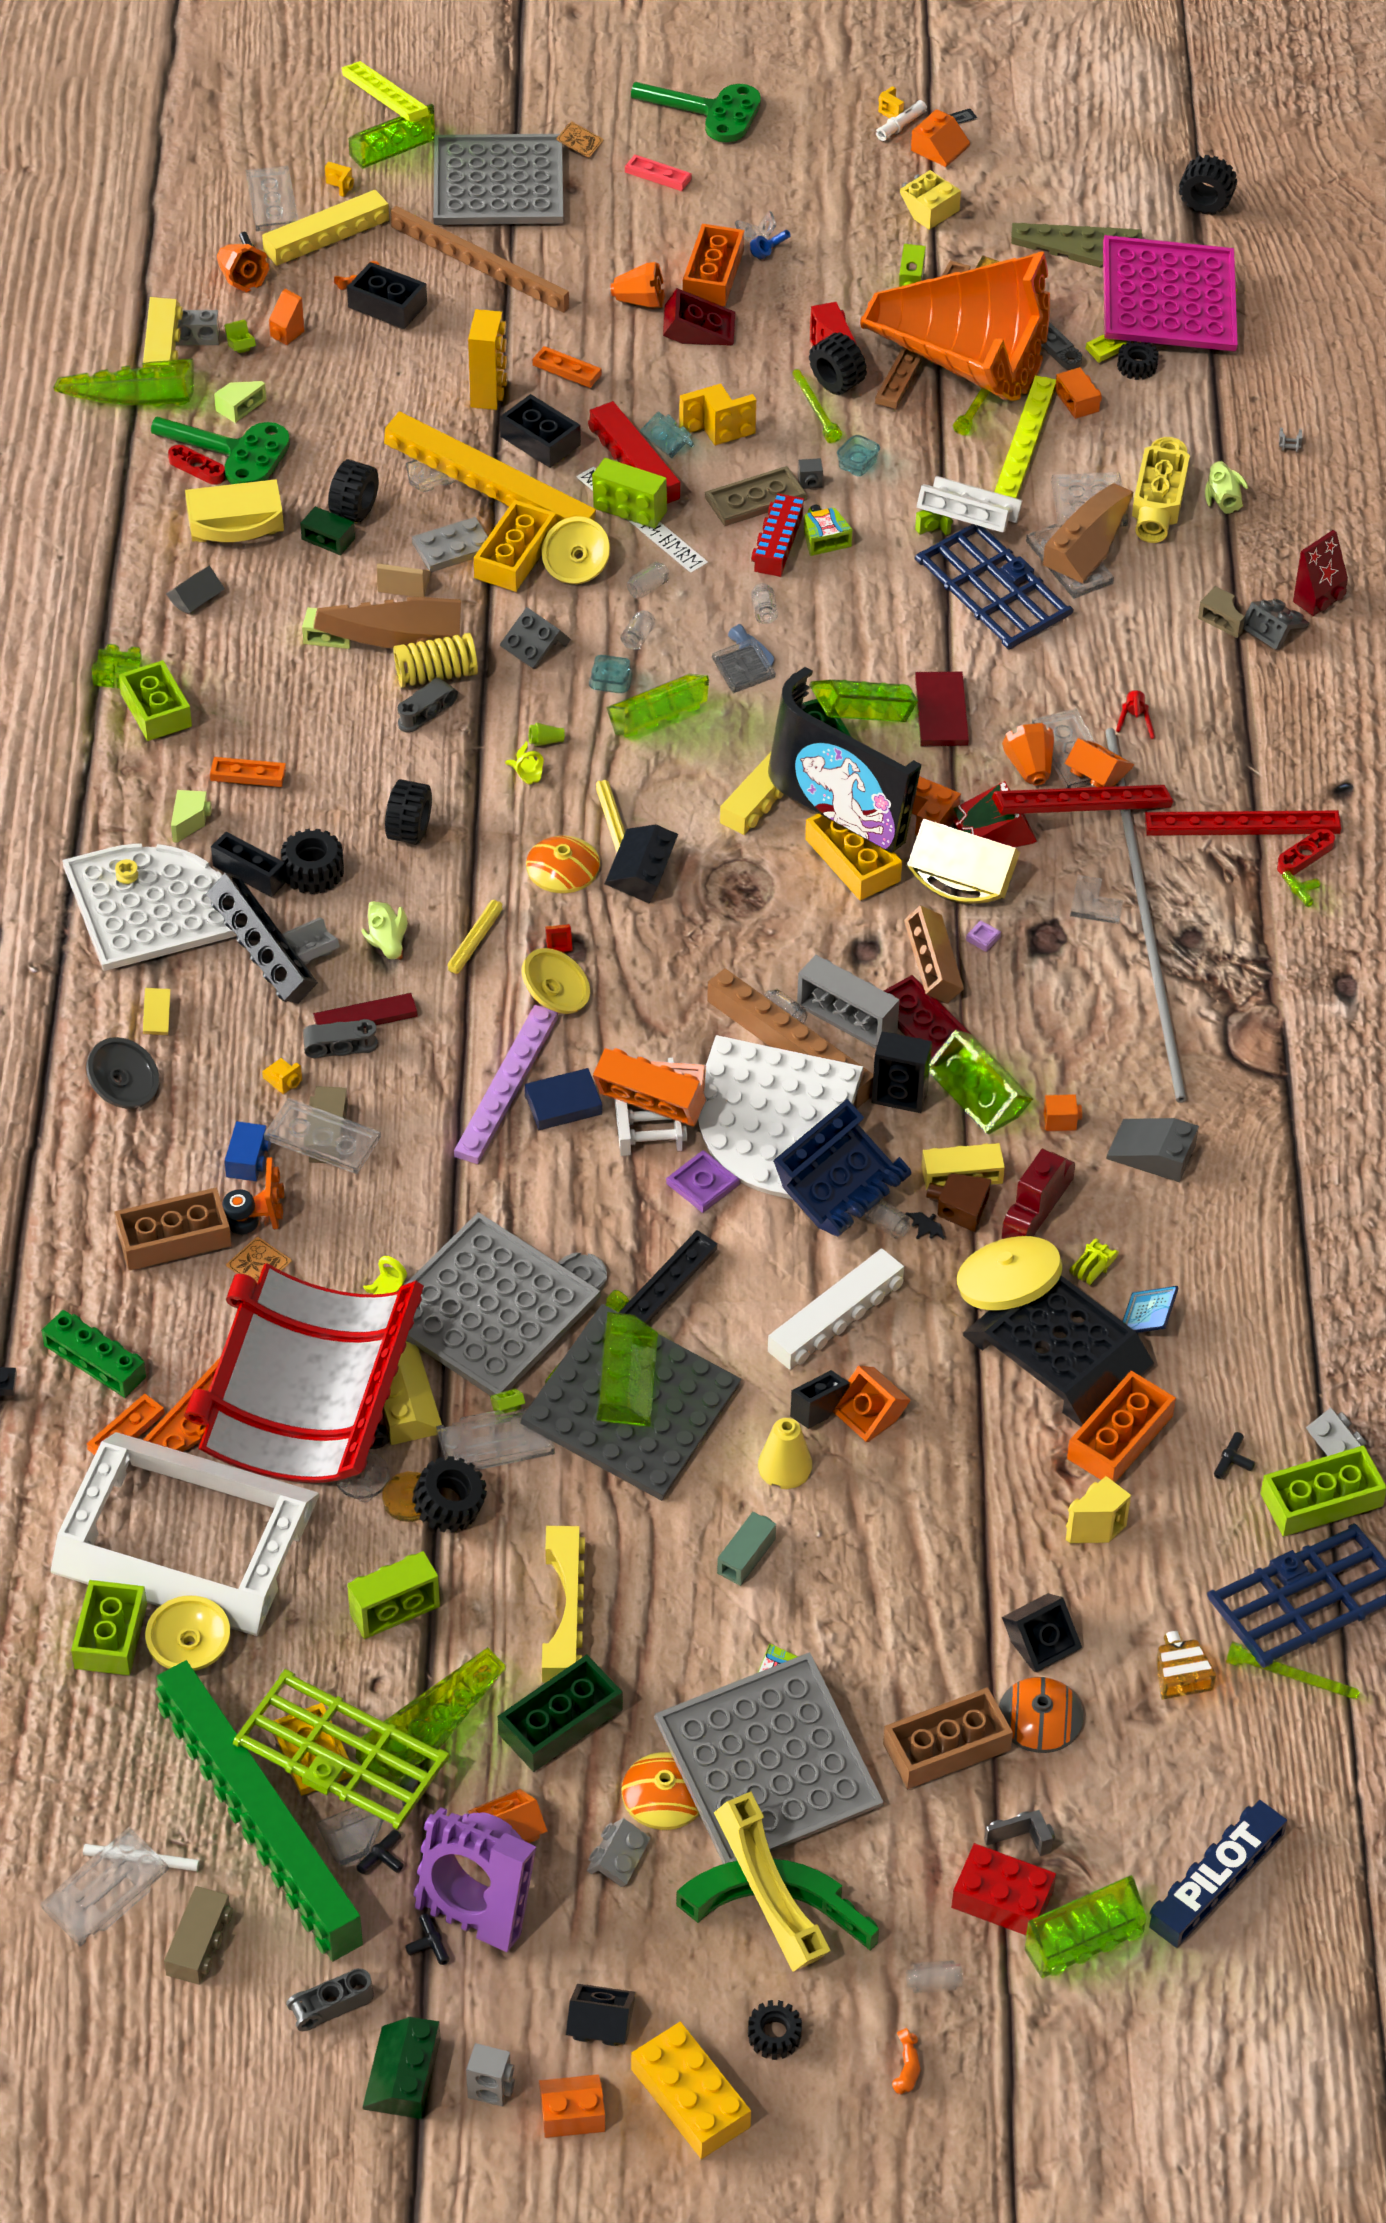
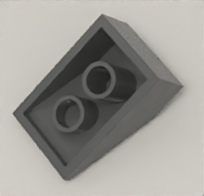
M1176 1118L1123 1119L1106 1159L1180 1183L1195 1149L1199 1126Z

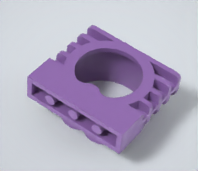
M440 1807L435 1814L429 1815L424 1826V1830L427 1833L421 1846L423 1858L417 1870V1875L420 1877L419 1883L414 1890V1897L416 1898L415 1908L421 1911L424 1907H428L431 1909L430 1915L438 1917L441 1913L446 1916V1922L451 1925L455 1920L462 1923V1930L468 1931L472 1927L477 1930L476 1939L508 1952L521 1936L536 1846L525 1842L510 1824L497 1816L483 1812L467 1813L462 1816L451 1813L449 1816H446L447 1809ZM454 1854L467 1857L482 1867L489 1876L491 1885L487 1887L470 1877L460 1866Z

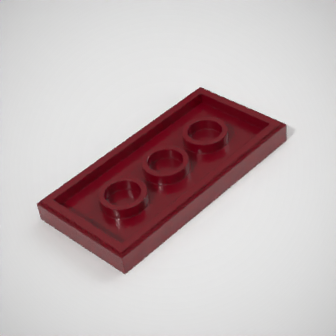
M963 671L915 672L920 746H968L969 737Z
M913 975L884 990V992L890 993L899 999L898 1029L905 1036L932 1041L930 1062L933 1065L974 1043V1036L937 999L926 995L923 985Z

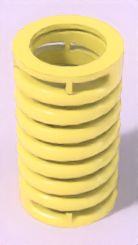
M465 633L462 635V638L459 635H454L452 639L444 637L443 640L437 638L434 642L427 640L425 643L423 641L417 642L416 645L409 643L408 646L404 644L394 646V661L401 688L405 687L406 683H409L411 686L416 685L414 662L419 683H426L423 660L428 682L435 679L432 659L436 678L444 679L441 665L442 658L445 677L448 680L452 679L450 657L454 676L460 678L461 668L458 649L461 656L463 676L477 675V657L471 634ZM405 662L407 663L408 673H405V669H404V663H405Z

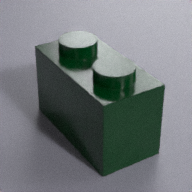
M316 506L300 523L302 540L340 556L355 540L353 521Z

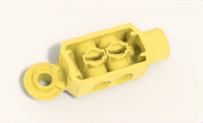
M1162 437L1155 440L1150 447L1144 449L1134 496L1132 516L1137 519L1135 532L1145 542L1158 543L1163 541L1167 537L1169 525L1178 522L1190 459L1186 445L1179 439Z

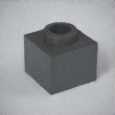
M821 458L798 460V481L803 489L822 488L823 467Z

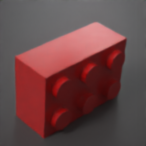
M974 1843L953 1890L951 1908L1034 1938L1054 1892L1056 1873Z

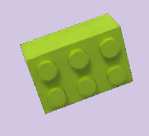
M604 458L592 474L593 507L595 509L654 529L666 514V477L608 458Z
M164 660L119 674L121 695L147 741L192 727L190 705Z
M424 1551L408 1555L399 1562L382 1566L371 1574L359 1576L352 1582L347 1583L350 1616L364 1640L440 1607L438 1575Z
M89 1580L71 1649L74 1669L130 1676L147 1608L145 1586Z

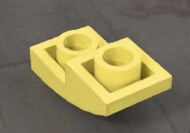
M145 988L143 1034L168 1035L170 989Z

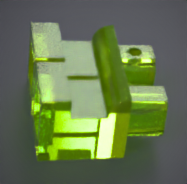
M107 644L105 649H99L98 660L92 666L94 686L115 688V685H117V688L120 689L119 674L143 667L141 649L131 646L128 652H122L115 644Z

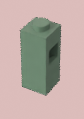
M752 1512L717 1559V1574L741 1586L775 1541L776 1523L767 1516H761Z

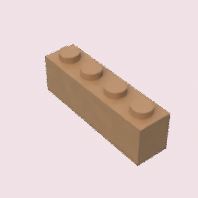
M920 905L904 920L926 995L948 1004L964 990L942 915Z

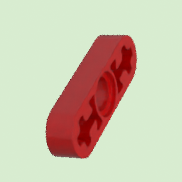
M174 445L169 448V463L172 466L212 485L224 482L226 478L225 468L221 463L184 445ZM193 463H202L198 467L192 466Z
M1318 829L1281 853L1277 863L1278 872L1284 876H1293L1329 853L1334 847L1335 835L1333 832L1327 829ZM1305 849L1311 851L1312 854L1303 855L1300 851Z

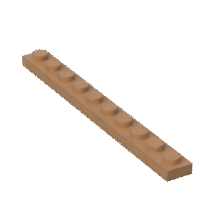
M398 206L391 209L392 228L563 313L569 309V291Z
M950 260L942 276L968 271L971 266ZM902 347L875 397V404L897 409L924 357Z

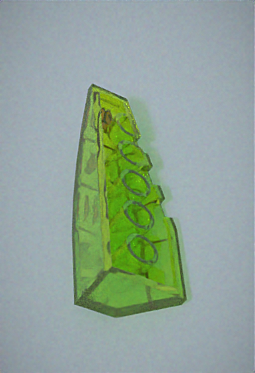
M193 359L153 361L142 363L143 367L130 369V365L122 366L121 370L112 373L105 369L99 370L93 376H89L88 373L64 376L57 379L53 388L55 392L102 403L153 405L155 407L171 403L184 405L190 402L194 393Z
M487 1647L383 1722L389 1725L392 1723L397 1726L396 1729L439 1750L506 1670V1665ZM372 1729L361 1738L376 1745L383 1734ZM392 1739L383 1748V1750L414 1766L427 1759V1757ZM356 1749L355 1758L362 1765L368 1755ZM377 1759L369 1768V1771L393 1783L405 1775Z

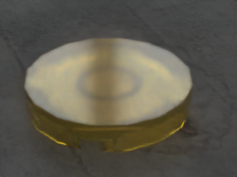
M409 1471L399 1473L393 1476L388 1484H385L382 1492V1502L385 1511L391 1517L405 1522L421 1520V1513L416 1514L414 1510L416 1504L412 1503L413 1490L421 1473Z

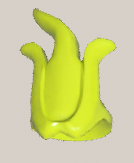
M525 742L516 754L517 762L515 760H507L505 764L514 767L522 781L531 785L533 782L537 783L540 781L544 759L537 751L525 753L528 748V742Z
M383 1256L378 1262L381 1274L372 1285L363 1286L368 1293L386 1294L397 1292L407 1278V1272L399 1261L390 1256ZM384 1264H389L393 1267H384Z

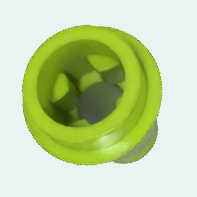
M541 723L529 726V744L541 746L564 742V728Z

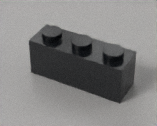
M225 832L211 845L212 863L215 868L225 873L240 876L245 884L272 897L286 883L285 862L244 840Z

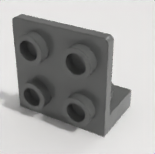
M1262 600L1251 602L1245 614L1243 629L1275 650H1279L1290 629L1308 627L1309 622L1303 619L1304 615L1300 612L1291 611L1286 608V604L1281 600Z
M526 607L501 641L500 646L532 669H535L553 644L556 645L559 642L566 647L571 639L560 629Z

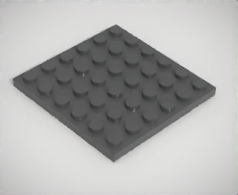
M601 1304L522 1416L520 1424L662 1501L739 1387L741 1378Z

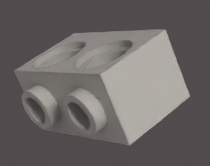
M183 310L182 320H178V328L181 331L180 341L176 342V345H219L218 310Z
M475 2043L466 2069L468 2098L503 2107L506 2096L511 2097L515 2084V2079L512 2078L514 2065L510 2064L509 2051Z

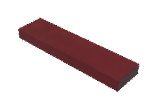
M412 993L313 1013L316 1025L360 1021L363 1019H369L375 1025H381L418 1017Z

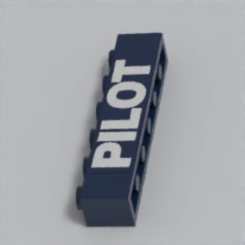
M1259 1800L1253 1807L1250 1805L1246 1807L1239 1818L1240 1821L1235 1826L1233 1824L1229 1825L1224 1831L1221 1841L1217 1845L1212 1843L1206 1850L1200 1863L1194 1862L1188 1869L1186 1877L1182 1882L1176 1881L1169 1889L1168 1896L1163 1901L1158 1900L1151 1908L1149 1928L1175 1948L1182 1944L1284 1835L1287 1819L1263 1801Z

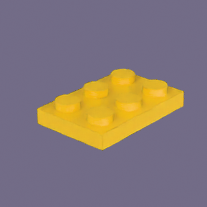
M322 1703L305 1709L321 1718L326 1712V1708ZM292 1715L274 1720V1722L305 1738L314 1729L313 1726ZM322 1731L315 1743L349 1760L341 1741ZM273 1734L281 1753L292 1759L299 1750V1747ZM307 1752L300 1763L309 1768L316 1756ZM344 1771L337 1782L353 1777V1775ZM294 1773L291 1774L301 1796L316 1791L303 1784L302 1777Z

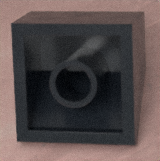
M1047 1593L1002 1617L1011 1643L1033 1672H1037L1082 1648L1064 1598L1061 1596Z
M577 1983L569 2003L566 2035L573 2036L574 2040L581 2042L595 2039L602 2040L603 2044L609 2046H618L620 2043L625 2044L629 2034L636 1992Z

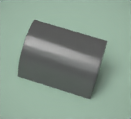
M209 565L167 592L166 595L179 610L190 613L225 588Z

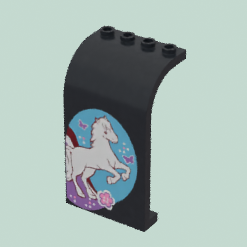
M804 667L797 673H793L782 688L768 766L769 778L773 785L786 796L886 851L893 853L906 843L922 764L913 760L904 766L804 712L803 710L806 706L803 705V698L809 694L807 690L810 689L806 682L807 678L813 673V670Z

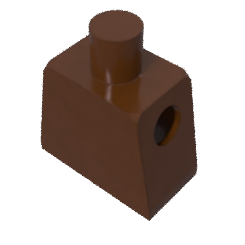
M952 1173L949 1174L944 1186L930 1183L926 1198L938 1201L937 1215L975 1232L990 1196L991 1179Z

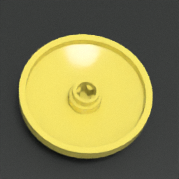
M1032 1236L1005 1238L990 1243L970 1255L958 1271L957 1285L962 1298L976 1308L984 1310L1012 1309L1033 1302L1054 1287L1062 1273V1261L1057 1248L1045 1239Z

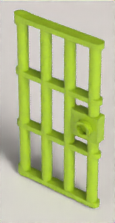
M287 1669L283 1670L278 1680L233 1741V1745L237 1747L241 1745L285 1768V1772L289 1774L294 1773L302 1777L303 1784L326 1796L331 1792L339 1796V1800L343 1802L348 1801L389 1822L396 1830L400 1829L450 1756V1753L441 1748L437 1750L396 1729V1725L392 1723L389 1725L344 1702L343 1698L339 1696L334 1697L295 1677V1673ZM286 1684L329 1708L321 1718L278 1696V1693ZM272 1705L313 1726L314 1729L305 1738L263 1716V1714ZM338 1711L383 1735L377 1744L373 1745L329 1721ZM257 1725L299 1747V1750L291 1759L249 1737L248 1734ZM323 1731L368 1756L362 1765L359 1766L315 1743L316 1739ZM392 1739L435 1761V1763L427 1773L383 1750V1748ZM307 1752L316 1756L309 1768L300 1763ZM377 1759L421 1783L415 1792L411 1793L369 1771V1768ZM344 1771L353 1775V1778L346 1787L337 1783ZM363 1780L405 1802L406 1805L397 1814L358 1794L354 1789Z

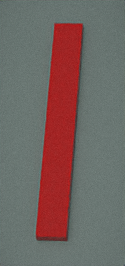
M1165 785L994 791L992 795L1000 815L1171 808L1174 802Z
M1339 810L1145 812L1144 817L1146 836L1312 834L1318 829H1327L1333 832V834L1341 833Z

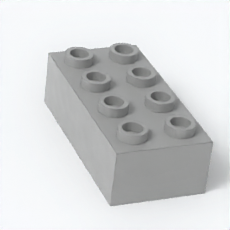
M815 955L798 973V1007L875 1049L877 1048L882 1031L897 1033L899 999L894 995L882 991L872 983L858 978L851 972L845 971L818 955Z

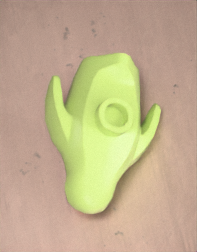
M1222 461L1215 462L1210 467L1205 497L1209 507L1212 504V498H1214L1220 509L1225 514H1230L1234 510L1238 511L1243 506L1240 485L1245 489H1248V485L1239 473L1228 468Z
M375 901L370 902L368 909L370 934L364 928L361 930L365 939L374 947L381 949L388 959L401 960L403 958L402 940L408 924L404 909L399 907L397 916L389 904Z

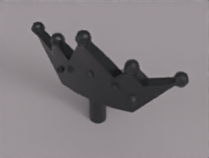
M922 1212L905 1213L906 1216L913 1219L911 1226H918L916 1239L930 1233L931 1239L936 1235L943 1240L945 1239L941 1224L933 1221L936 1218L935 1214L927 1217Z

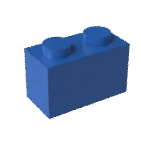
M236 1121L224 1161L226 1177L257 1181L259 1171L263 1172L265 1168V1151L269 1152L271 1147V1136L267 1135V1125Z

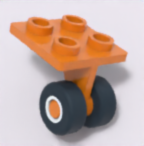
M272 1157L267 1158L265 1190L253 1197L250 1192L237 1189L226 1194L223 1199L222 1206L230 1230L235 1234L244 1235L255 1230L259 1223L258 1216H270L273 1229L279 1228V1219H283V1205L280 1203V1199L284 1198V1185L279 1183L280 1170L279 1167L274 1166Z

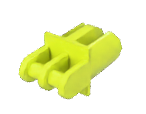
M1097 1238L1090 1244H1086L1085 1252L1069 1269L1070 1274L1073 1276L1078 1274V1279L1086 1281L1088 1285H1091L1102 1272L1107 1273V1268L1115 1261L1119 1253L1116 1249L1110 1250L1107 1244H1100V1240Z

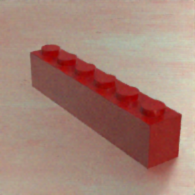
M612 401L590 409L589 429L599 437L601 444L608 448L613 459L620 463L666 477L667 504L679 500L681 482L615 402Z

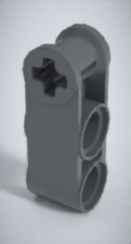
M440 678L433 679L428 685L417 690L412 696L398 705L397 711L400 715L398 728L403 732L416 731L424 723L435 718L444 709L452 706L458 697V691Z
M369 1019L309 1025L303 1030L305 1054L310 1058L372 1052L378 1047V1040L375 1036L376 1025ZM364 1026H366L367 1033H364ZM365 1039L368 1040V1046L365 1045Z
M357 1968L311 1989L292 1995L287 2000L286 2005L295 2015L297 2029L299 2031L311 2030L319 2024L370 2003L374 1996L371 1976L368 1971ZM358 1985L365 1986L363 1989L360 1990L353 1989ZM330 1997H337L335 2001H326Z

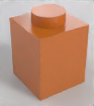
M1076 1094L1045 1095L1043 1109L1045 1130L1074 1131L1077 1129V1121L1082 1120V1106L1077 1105Z

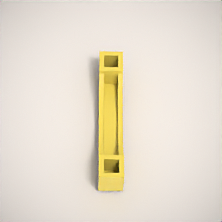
M546 1526V1564H551L561 1579L566 1596V1606L561 1624L549 1643H542V1683H546L582 1658V1655H577V1648H582L583 1631H577L578 1624H583V1607H578V1601H584V1584H579V1577H584V1560H579V1554H585V1537H580L579 1526Z
M750 1791L727 1801L714 1814L792 1971L794 1972L818 1961L831 1950L818 1924L814 1925L804 1915L786 1888L769 1850L762 1823L764 1816L752 1792Z

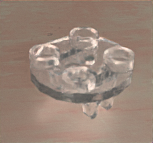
M368 1452L366 1458L367 1465L361 1474L335 1481L336 1486L345 1495L358 1499L360 1502H368L384 1491L390 1480V1470L386 1461L372 1452Z

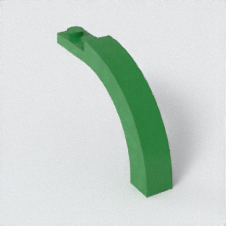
M773 1858L776 1868L793 1899L807 1903L821 1911L870 1951L878 1944L879 1928L870 1917H864L849 1900L842 1899L843 1885L828 1875L806 1865ZM733 1861L713 1867L684 1884L677 1890L676 1906L699 1923L719 1906L739 1898L754 1896V1893L738 1861Z

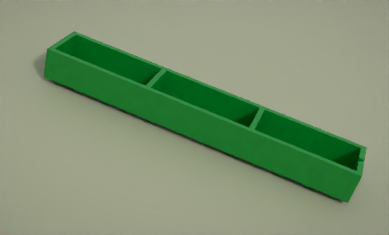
M185 1660L156 1676L158 1687L155 1691L160 1700V1703L157 1705L164 1719L169 1718L173 1723L171 1727L175 1736L179 1740L183 1738L187 1744L185 1748L189 1757L193 1761L197 1759L201 1765L199 1769L202 1776L207 1782L211 1780L215 1786L213 1789L218 1800L221 1803L225 1801L228 1805V1813L235 1824L239 1822L242 1826V1834L249 1845L254 1844L258 1850L256 1854L260 1863L264 1867L268 1865L272 1871V1880L277 1888L282 1887L287 1893L285 1897L292 1910L297 1909L299 1911L301 1923L307 1932L312 1931L315 1935V1943L322 1954L327 1953L333 1962L362 1946L360 1914L249 1751L241 1745L239 1747L233 1745L237 1733L188 1661Z

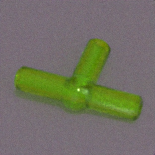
M1284 871L1282 878L1291 888V892L1297 895L1306 907L1312 906L1314 900L1306 891L1319 888L1321 885L1320 880L1315 878L1305 882H1298L1290 871Z

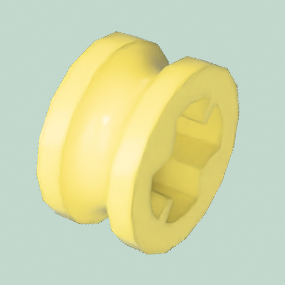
M130 859L119 861L115 866L117 880L123 884L135 882L138 878L137 864Z

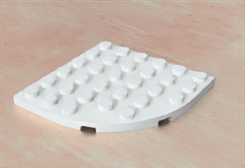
M128 844L62 860L64 870L103 971L237 936L233 930L225 925L223 916L211 906L212 901L206 894L220 879L222 874L212 869L206 860L193 853L157 844L156 847ZM130 859L137 864L138 878L135 882L123 884L117 880L115 866L121 860Z
M716 1035L706 1063L705 1088L703 1091L706 1102L698 1117L700 1131L710 1154L728 1171L737 1176L742 1184L766 1194L792 1199L783 1189L773 1162L774 1159L846 1099L854 1104L864 1072L863 1066Z

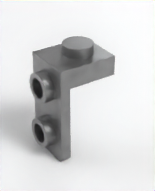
M1040 1810L1033 1812L1025 1811L1014 1818L996 1820L986 1826L984 1841L986 1845H991L1030 1833L1039 1855L1043 1856L1051 1853L1055 1834L1052 1826L1046 1824Z

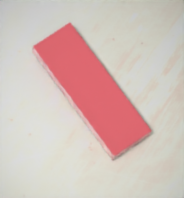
M635 154L625 166V173L679 191H683L692 179V173Z

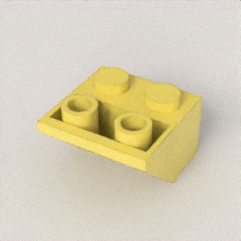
M931 170L900 189V194L914 220L929 230L960 211L961 190Z
M1107 1476L1099 1483L1094 1482L1088 1488L1086 1494L1081 1499H1075L1068 1509L1069 1519L1066 1524V1541L1069 1543H1109L1127 1526L1131 1494Z

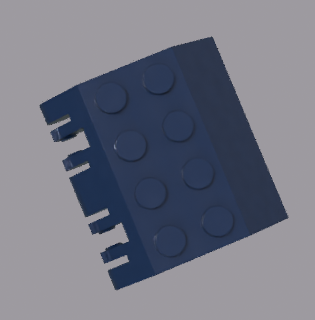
M848 1099L842 1102L773 1161L783 1189L819 1229L837 1237L844 1233L847 1227L849 1228L854 1224L851 1215L861 1218L865 1215V1212H868L883 1199V1196L885 1197L889 1194L890 1189L886 1184L897 1187L912 1174L911 1169L900 1157L892 1163L859 1126L864 1116Z

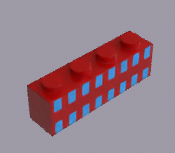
M777 493L775 501L770 502L769 518L765 517L763 533H759L757 539L758 548L753 549L751 562H755L754 572L778 577L782 576L803 518L804 498Z

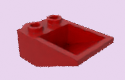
M837 302L811 306L810 342L812 347L835 332L847 335L855 342L846 323L845 313L843 310H840Z

